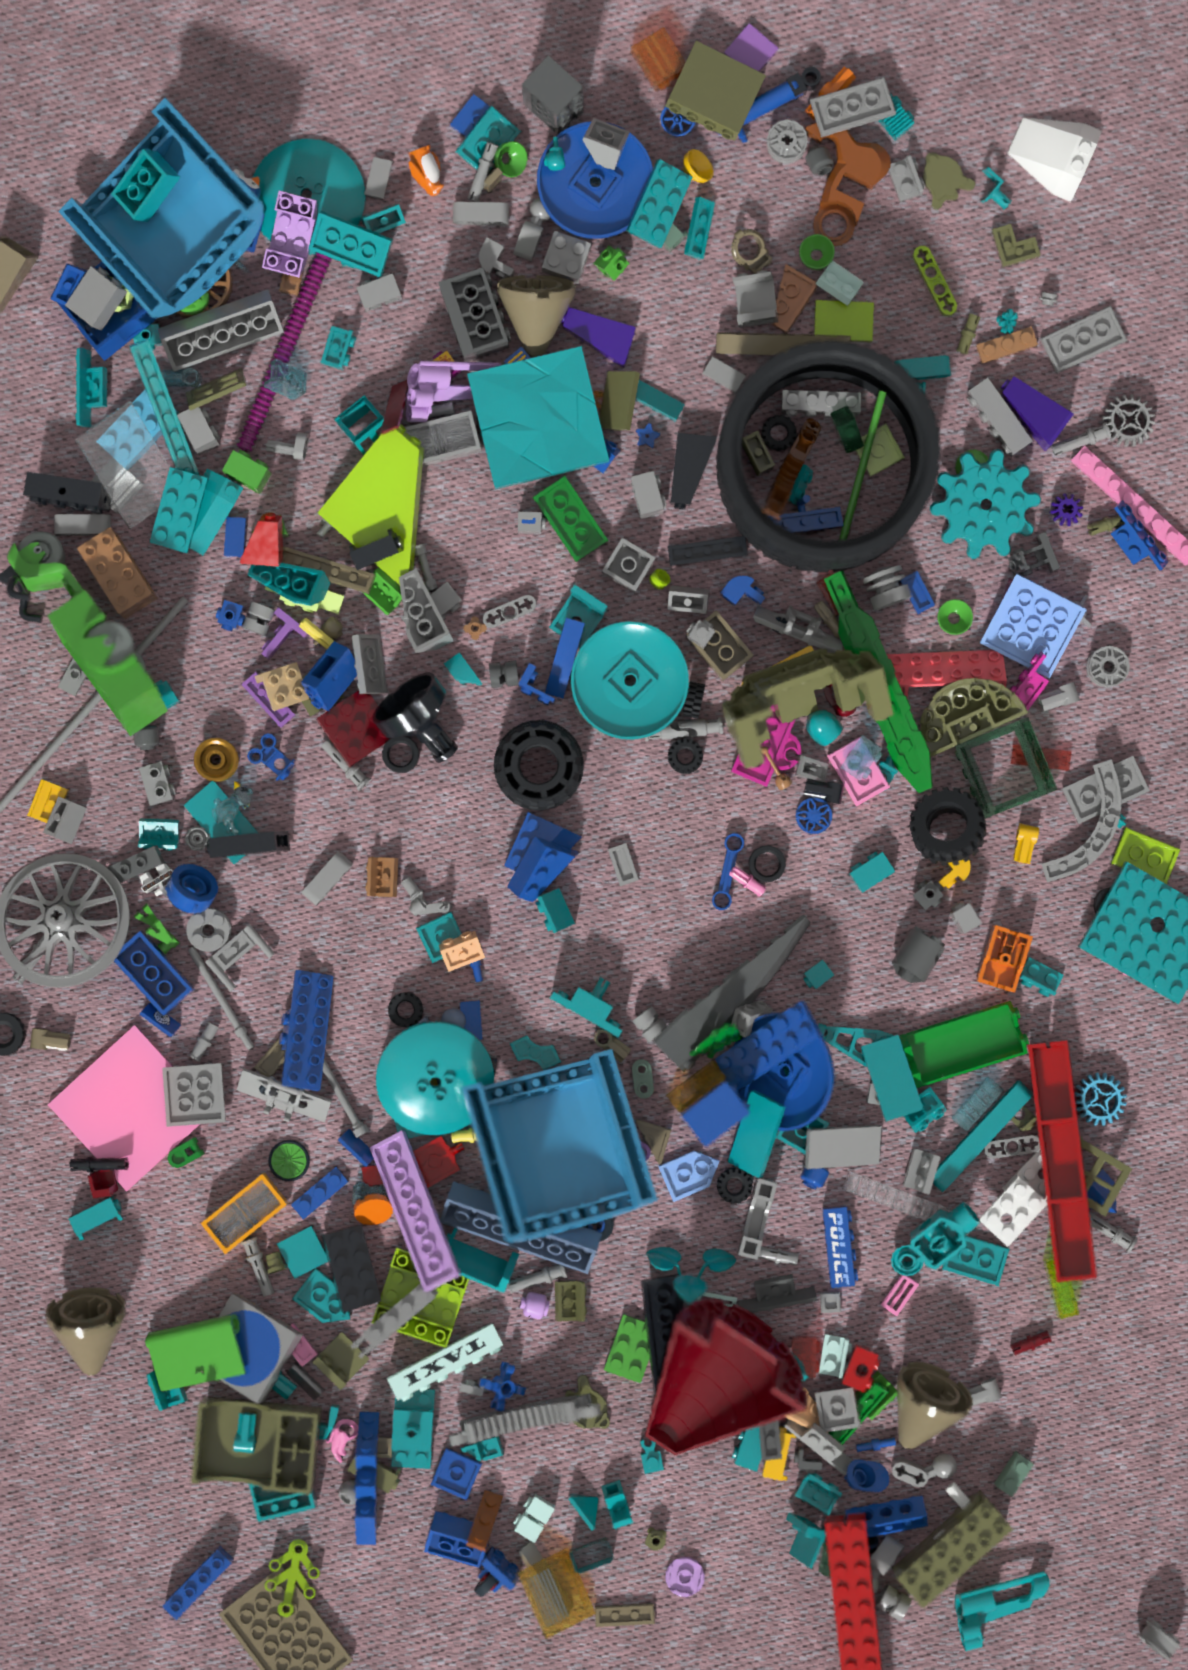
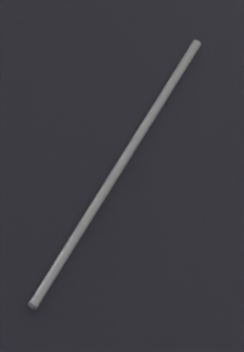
M182 596L135 651L141 655L188 603V600ZM98 692L0 801V813L101 701L102 697Z

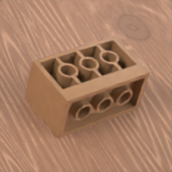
M111 527L77 548L117 613L123 618L127 619L158 599L121 538Z

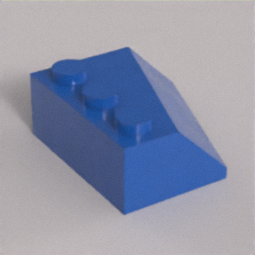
M528 812L504 866L516 871L535 836L570 849L581 839V836Z
M535 836L507 887L518 898L534 902L579 852Z

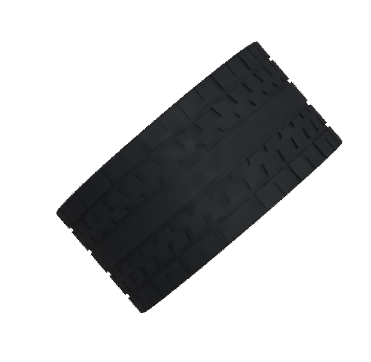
M825 340V342L815 341L804 345L800 344L789 348L786 352L782 351L761 364L755 370V373L750 374L738 389L726 413L716 457L718 488L721 489L720 496L723 505L726 507V512L731 521L735 522L737 530L742 536H745L754 548L763 551L762 554L785 566H794L796 569L824 573L829 572V570H833V572L844 571L848 568L852 569L864 565L867 561H873L901 540L923 512L929 501L928 499L934 491L940 469V464L938 463L941 460V440L933 408H931L924 391L920 390V385L901 365L894 363L893 359L864 345L862 347L852 342ZM811 379H836L860 386L878 397L879 391L887 392L884 404L897 418L907 440L910 454V477L906 494L899 509L880 526L867 533L848 539L819 540L789 531L762 512L763 509L754 499L744 477L741 462L742 434L758 407L770 396L789 385Z

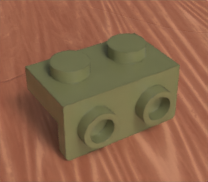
M578 1280L555 1281V1321H585L587 1314L585 1306L587 1289L585 1282Z

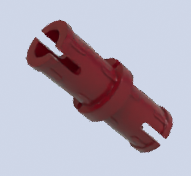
M1045 1330L1034 1336L1028 1335L1026 1339L1010 1344L1012 1349L1018 1348L1013 1350L1016 1356L1030 1349L1032 1351L1036 1350L1035 1347L1052 1341L1050 1337L1042 1339L1049 1336L1048 1331Z

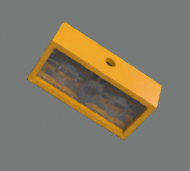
M264 1172L204 1220L201 1225L224 1254H226L289 1202Z

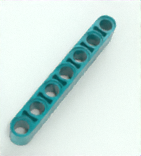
M1020 1080L1015 1082L939 1164L933 1185L941 1192H944L1028 1102L1034 1093Z

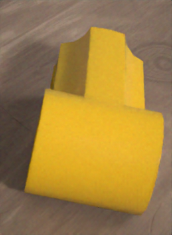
M1019 823L1013 861L1030 864L1033 847L1038 839L1039 827Z

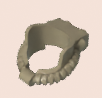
M739 229L734 234L735 239L731 243L732 256L735 262H738L741 266L744 265L746 271L750 270L752 274H756L764 266L767 267L771 264L772 257L768 255L769 251L765 248L766 244L762 234L753 229H744L743 231ZM747 235L753 236L758 245L757 254L751 260L743 259L738 252L739 240Z

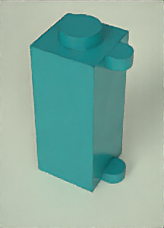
M112 1196L70 1217L68 1220L76 1236L82 1241L85 1239L83 1233L114 1217H117L119 1221L123 1220L120 1211L122 1205L118 1199H114Z

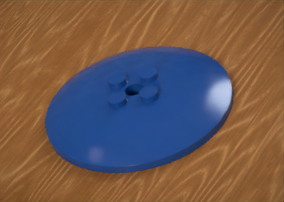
M590 121L571 126L556 136L558 137V147H561L564 152L565 167L562 170L552 171L544 165L545 155L553 147V140L549 143L538 166L537 188L545 211L558 226L579 237L602 239L626 231L651 175L653 166L646 149L631 133H629L615 170L606 169L597 164L583 141V137L592 122ZM611 124V125H614V126L619 127V128H621V129H624V128H622V127H620V126H617V125H615V124ZM597 177L601 180V184L598 187H593L590 184V180Z
M783 1012L769 1013L754 1019L751 1034ZM822 1036L738 1091L736 1093L739 1099L743 1097L747 1102L750 1091L755 1090L786 1106L778 1129L779 1131L795 1130L812 1123L826 1108L834 1085L833 1060ZM743 1037L742 1039L735 1042L734 1046L747 1037ZM785 1065L789 1068L788 1076L785 1075L783 1070Z

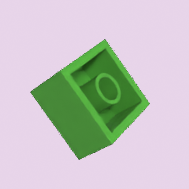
M233 450L222 469L227 477L259 494L262 493L271 476L266 463L258 459L253 461L250 455L242 450H239V452Z

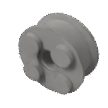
M208 908L204 912L194 913L191 916L186 928L187 937L190 943L198 950L205 952L215 951L222 948L228 942L231 936V924L223 912L214 908ZM207 924L212 925L214 928V933L211 936L204 932V927Z
M1146 1620V1627L1141 1633H1136V1635L1156 1653L1172 1662L1171 1657L1177 1649H1182L1179 1645L1181 1642L1172 1633H1164L1162 1626L1155 1620L1151 1622Z

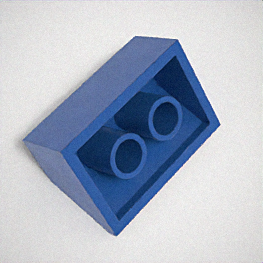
M435 1511L424 1552L477 1568H481L485 1555L484 1551L466 1545L474 1522L465 1518L451 1516L445 1512Z

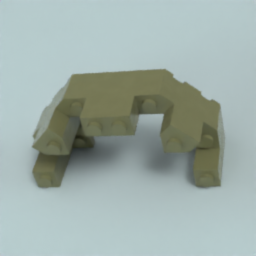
M818 649L746 675L742 686H737L730 694L731 699L722 704L727 728L735 740L741 763L746 769L754 768L764 763L760 744L770 739L766 718L773 715L772 705H774L776 716L782 724L792 722L794 719L802 716H809V714L818 710L814 690L823 689L830 684L833 686L836 703L843 712L851 711L866 701L868 714L875 722L892 716L893 711L883 667L869 651L852 654V651L836 650L835 653H827V649Z

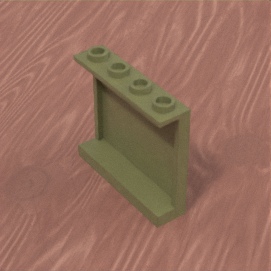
M696 41L665 107L669 108L673 113L685 116L691 122L703 125L709 131L721 134L725 139L735 141L766 75Z

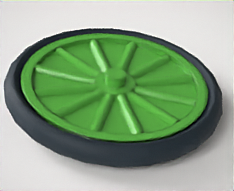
M284 1140L272 1148L268 1163L274 1176L289 1182L304 1176L309 1168L310 1158L308 1151L301 1143L293 1140Z

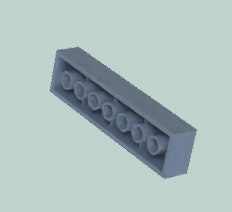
M454 1181L440 1218V1222L448 1226L588 1274L602 1236V1233L593 1229L578 1227L536 1239L506 1242L493 1195Z

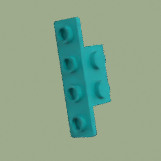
M80 347L77 348L75 417L78 426L88 428L91 427V408L107 407V368H91V350Z

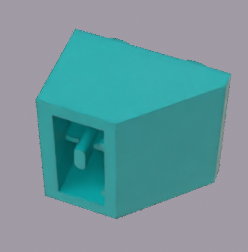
M560 888L537 897L539 901L536 902L540 913H545L547 919L544 920L548 931L552 930L553 933H556L575 924Z

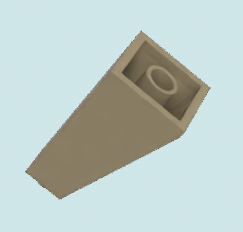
M0 236V315L39 258L8 236Z

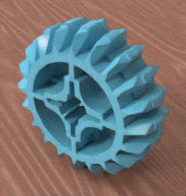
M1095 1073V1079L1091 1075H1087L1089 1082L1082 1079L1081 1082L1084 1086H1076L1077 1089L1081 1090L1080 1093L1075 1092V1096L1079 1097V1100H1076V1104H1080L1077 1107V1112L1083 1110L1080 1117L1084 1118L1087 1116L1086 1122L1088 1123L1093 1119L1094 1125H1098L1100 1120L1101 1125L1105 1126L1106 1119L1110 1124L1113 1123L1112 1116L1116 1119L1120 1118L1117 1111L1124 1113L1120 1105H1127L1126 1102L1121 1101V1098H1127V1095L1120 1094L1125 1088H1117L1121 1082L1117 1080L1113 1083L1114 1076L1112 1075L1107 1080V1073H1103L1101 1078L1099 1073ZM1097 1083H1106L1113 1090L1103 1093L1098 1088ZM1091 1087L1093 1096L1085 1103L1086 1093ZM1098 1093L1100 1096H1106L1102 1099L1103 1105L1100 1102H1095L1098 1099ZM1115 1096V1104L1109 1111L1108 1101ZM1099 1106L1104 1115H1094L1088 1108Z

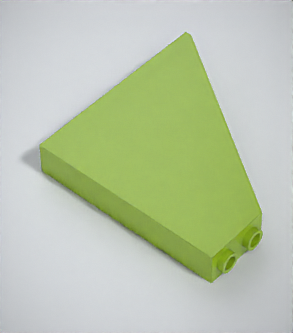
M401 424L399 428L379 436L318 512L322 518L357 548L389 536L387 530L392 528L394 533L401 537L404 551L380 560L375 564L399 585V577L414 570L424 448L420 445L421 442L414 436L410 437L406 433V428Z

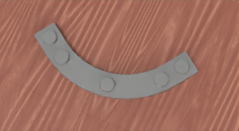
M1112 759L1093 765L1101 791V813L1095 830L1089 839L1074 852L1041 864L1047 883L1075 874L1086 868L1104 852L1111 842L1120 820L1122 801L1121 789Z

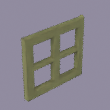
M239 368L185 392L190 411L246 386L247 383L243 369Z
M1081 1136L1082 1148L1098 1157L1090 1172L1085 1170L1087 1193L1094 1181L1110 1190L1103 1205L1088 1198L1089 1207L1106 1217L1133 1168L1084 1141ZM1105 1162L1121 1170L1113 1186L1097 1177Z

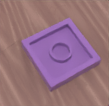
M749 23L726 49L724 55L760 72L779 48Z

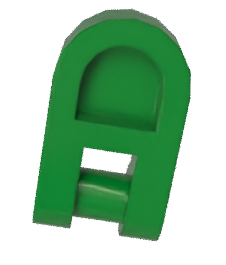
M194 1137L170 1151L168 1162L172 1167H183L205 1154L203 1149L199 1148L197 1138ZM189 1147L192 1149L194 1153L190 1156H188L185 1150Z

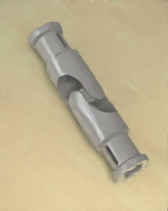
M722 717L712 720L703 718L672 721L660 732L646 737L645 741L659 738L661 740L699 737L707 736L710 733L723 734Z

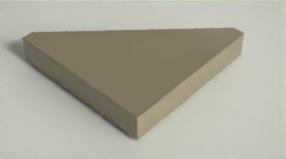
M637 1119L636 1123L658 1164H661L671 1129Z

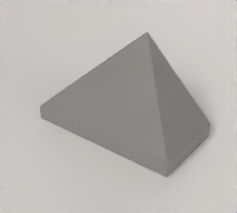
M801 755L795 776L825 782L829 764Z

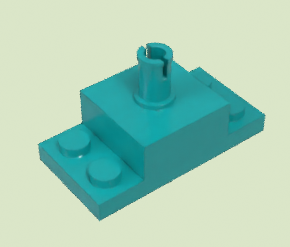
M599 977L592 992H587L578 987L572 1000H569V995L561 990L558 993L555 991L552 993L550 999L615 1036H620L622 1029L619 1027L621 1024L611 1018L609 1022L606 1020L613 1006L603 1001L602 998L611 982L606 980L603 987H601L605 979Z
M426 1389L422 1392L417 1390L412 1393L413 1397L402 1401V1399L397 1400L395 1396L391 1467L431 1469L435 1389Z

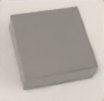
M840 1292L820 1293L821 1313L841 1312Z

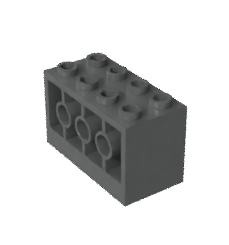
M549 55L522 83L523 105L557 135L571 126L570 122L574 117L577 119L584 112V109H582L584 107V87Z
M482 267L438 282L465 362H470L509 348L508 343L511 342L510 333L507 327L503 328L502 324H505V319L501 308L497 309L496 307L499 305L495 290L491 291L490 289L493 286L489 272H484ZM469 294H473V295H474V297H472V298H470V297H468V296H469ZM479 312L481 314L480 316H476L475 313ZM483 330L488 331L485 335L480 333Z

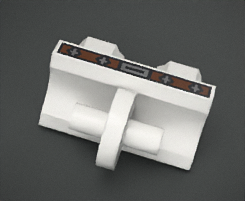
M166 863L156 867L160 875L156 879H153L150 872L140 876L143 885L141 888L144 893L148 894L160 887L154 891L155 895L159 896L163 893L165 897H168L165 889L167 884L164 885V883L169 881L174 870L170 869Z

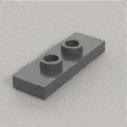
M158 845L111 865L107 869L122 883L165 862Z

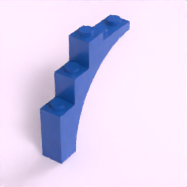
M360 1412L355 1455L356 1545H376L379 1412Z

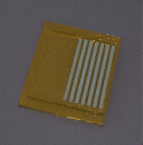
M568 1548L545 1559H541V1561L517 1572L545 1639L569 1627L571 1628L573 1625L596 1614L581 1577L575 1571Z

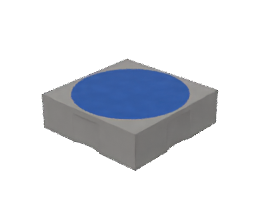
M231 1294L219 1317L235 1314L239 1319L240 1331L236 1334L246 1374L219 1380L253 1402L264 1403L276 1383L283 1365L291 1357L303 1334L282 1320L270 1316L260 1306L244 1296Z

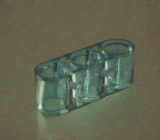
M988 1076L954 1113L951 1119L967 1132L998 1098L1003 1088Z

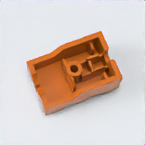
M992 925L976 981L1015 993L1033 936Z

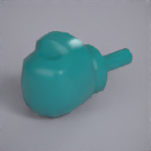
M553 137V147L549 149L544 158V165L552 171L562 170L565 167L564 152L561 147H558V137Z

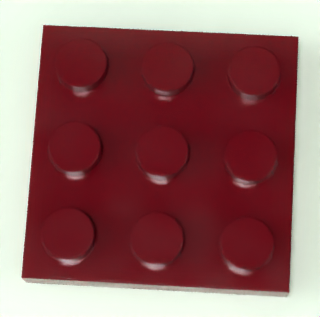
M359 691L316 719L349 768L391 739L386 738L372 720L373 714L378 707L377 703L370 694H360Z

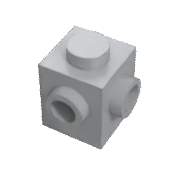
M699 620L697 624L693 622L687 630L690 633L688 639L704 649L715 633V630H713L714 626L706 620L703 622Z

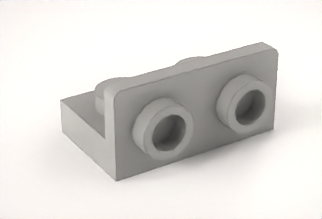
M911 155L906 156V159L892 163L889 169V174L900 203L921 196L925 188L922 177L919 178L917 170H919L918 164L915 159L912 160Z
M914 1148L903 1186L930 1194L940 1156Z

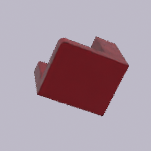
M95 1170L88 1175L93 1198L108 1197L118 1191L114 1170Z

